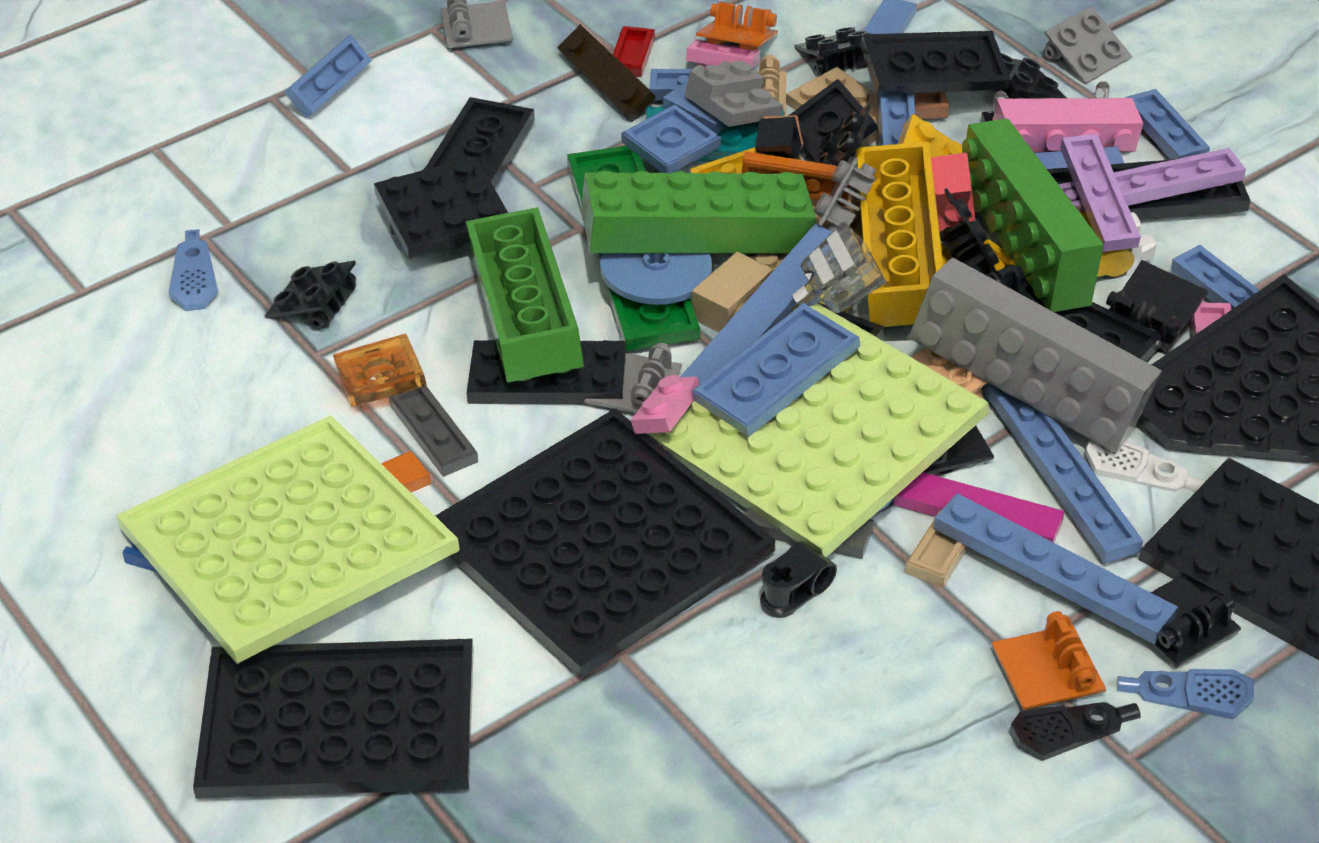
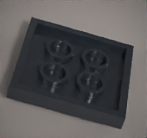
M476 156L374 183L375 195L409 259L468 243L469 237L466 221L508 213Z

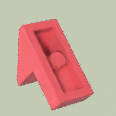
M967 152L931 157L939 231L947 227H954L960 223L944 192L946 188L955 201L959 198L964 200L973 216L969 218V221H975Z

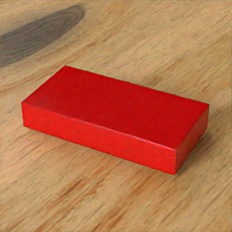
M622 26L613 55L636 77L642 78L655 41V29Z

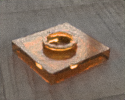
M401 334L333 355L335 366L351 407L427 385L423 370L407 334Z

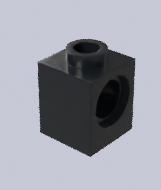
M795 116L760 119L755 145L756 153L799 160L801 140Z

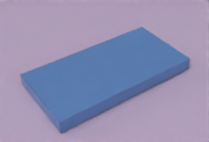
M803 303L692 390L693 399L750 437L861 347L860 338Z

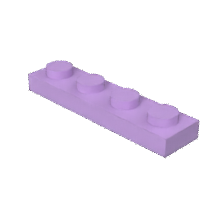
M1098 135L1062 137L1061 152L1092 228L1104 244L1102 252L1138 248L1141 236Z

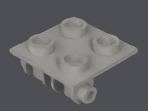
M447 0V7L440 8L447 48H466L482 44L496 45L502 42L513 41L505 1L467 5L466 0Z
M1092 6L1044 32L1049 39L1044 48L1045 56L1048 59L1058 60L1063 56L1084 84L1133 57Z
M851 156L848 162L844 160L839 162L831 177V180L835 181L836 184L830 195L823 192L814 208L815 214L818 215L816 222L822 226L825 220L830 221L828 229L832 232L837 230L840 236L844 230L848 231L856 214L838 205V201L857 211L860 209L858 206L841 198L843 192L846 191L862 201L865 200V197L846 188L847 185L867 194L876 180L874 177L875 168L863 163L859 169L855 167L858 159Z
M658 343L652 346L649 350V357L626 353L623 399H585L584 403L637 413L643 402L647 400L657 387L659 381L670 375H678L682 364L672 362L670 347L665 343Z

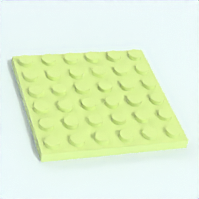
M812 300L807 304L809 307L859 336L861 347L750 437L695 401L691 403L671 432L650 433L649 436L698 477L746 509H752L796 542L803 541L827 557L989 414V405L987 401Z
M331 415L116 515L120 529L237 664L460 551L458 538Z

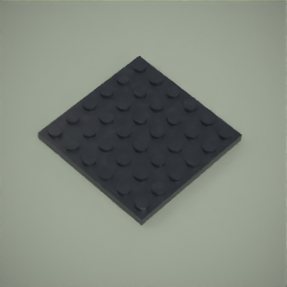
M616 408L435 515L458 538L460 551L450 555V557L580 678H583L775 551V539L646 433L635 434L631 421Z

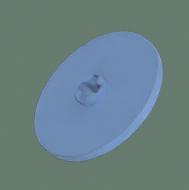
M601 253L600 273L607 286L624 298L645 304H671L692 297V290L712 274V259L710 253Z

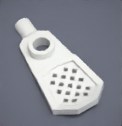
M1091 439L1086 447L1085 454L1095 475L1173 492L1182 489L1196 492L1205 482V480L1189 476L1187 469L1177 465L1175 462L1149 453V450L1125 441L1116 453ZM1161 471H1168L1171 474H1164Z

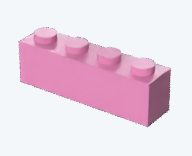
M1133 98L997 99L993 121L1008 118L1033 152L1061 151L1062 137L1097 134L1103 148L1118 147L1120 152H1136L1143 127V121Z

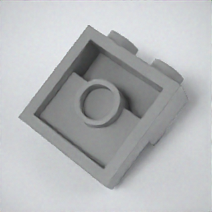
M724 61L718 66L708 65L705 68L698 65L690 70L685 96L728 127L758 122L760 119H763V116H781L783 104L772 98L768 91L761 89L764 77L754 71L752 66L746 62L733 61L729 63Z

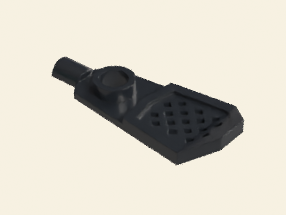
M1107 702L1066 708L1064 705L1021 711L1011 723L1010 730L1019 747L1039 760L1044 761L1119 732L1123 722L1141 718V713L1136 703L1116 708ZM1099 715L1103 720L1097 721L1090 716Z

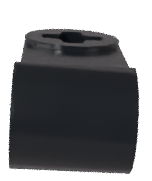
M799 541L795 543L786 553L763 568L762 581L765 585V590L760 597L761 609L772 617L782 618L792 615L798 608L816 595L823 593L831 585L837 573V565L805 542Z

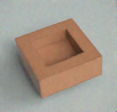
M945 92L914 93L915 115L920 119L931 120L948 117L949 105Z

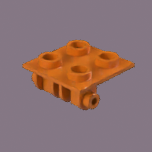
M719 1L718 4L713 3L710 9V16L715 17V20L696 32V36L705 37L708 43L725 44L726 41L738 43L739 48L756 50L778 34V30L770 29V27L776 26L777 14L772 13L771 9L747 6L742 24L743 5L738 4L736 7V4Z
M1060 611L1052 612L1047 616L1044 631L994 641L991 644L1023 710L1106 692V687L1069 616L1063 615Z

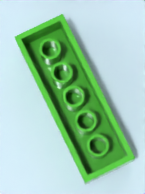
M1008 118L968 124L966 140L962 143V153L967 152L975 211L979 212L983 217L989 231L994 233L1002 244L1004 252L1009 254L1016 265L1021 266L1024 271V277L1033 288L1035 296L1043 302L1047 309L1057 312L1091 306L1104 246L1102 241Z
M646 171L635 173L585 172L581 210L590 253H790L814 226L816 221V215L803 174L783 172L781 174H759L756 172H746L744 174L721 172L685 173L681 171L672 173H649Z
M536 207L466 221L472 260L507 383L526 381L533 377L552 373H565L571 369L584 367L579 328L539 208Z

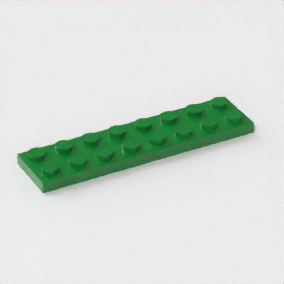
M627 146L567 154V165L580 207H582L585 172L635 173L645 171L641 157ZM595 253L600 267L601 253ZM605 283L622 341H625L626 351L649 348L658 343L674 344L700 339V326L690 298L671 304L639 303L620 296Z

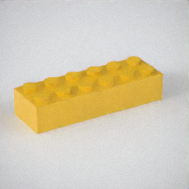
M929 141L859 147L856 150L858 168L860 169L863 163L876 169L874 174L876 180L873 182L868 193L865 194L859 190L860 195L865 197L864 201L860 200L869 320L884 327L911 325L916 320L932 276L943 267Z

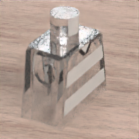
M844 221L802 261L800 266L808 282L793 293L792 296L799 306L803 303L808 306H815L822 301L833 313H839L887 281L867 244Z

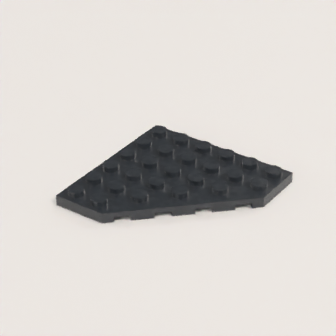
M1285 274L1151 364L1162 372L1138 422L1168 449L1319 463V302Z

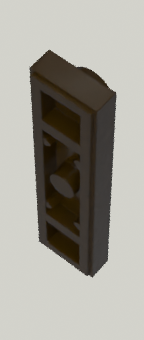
M581 24L557 47L631 121L656 98L651 90Z

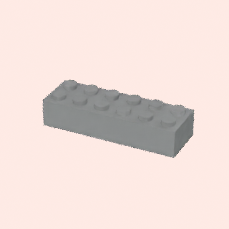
M953 257L932 276L908 337L1114 453L1118 451L1133 432L1162 372L1160 369Z

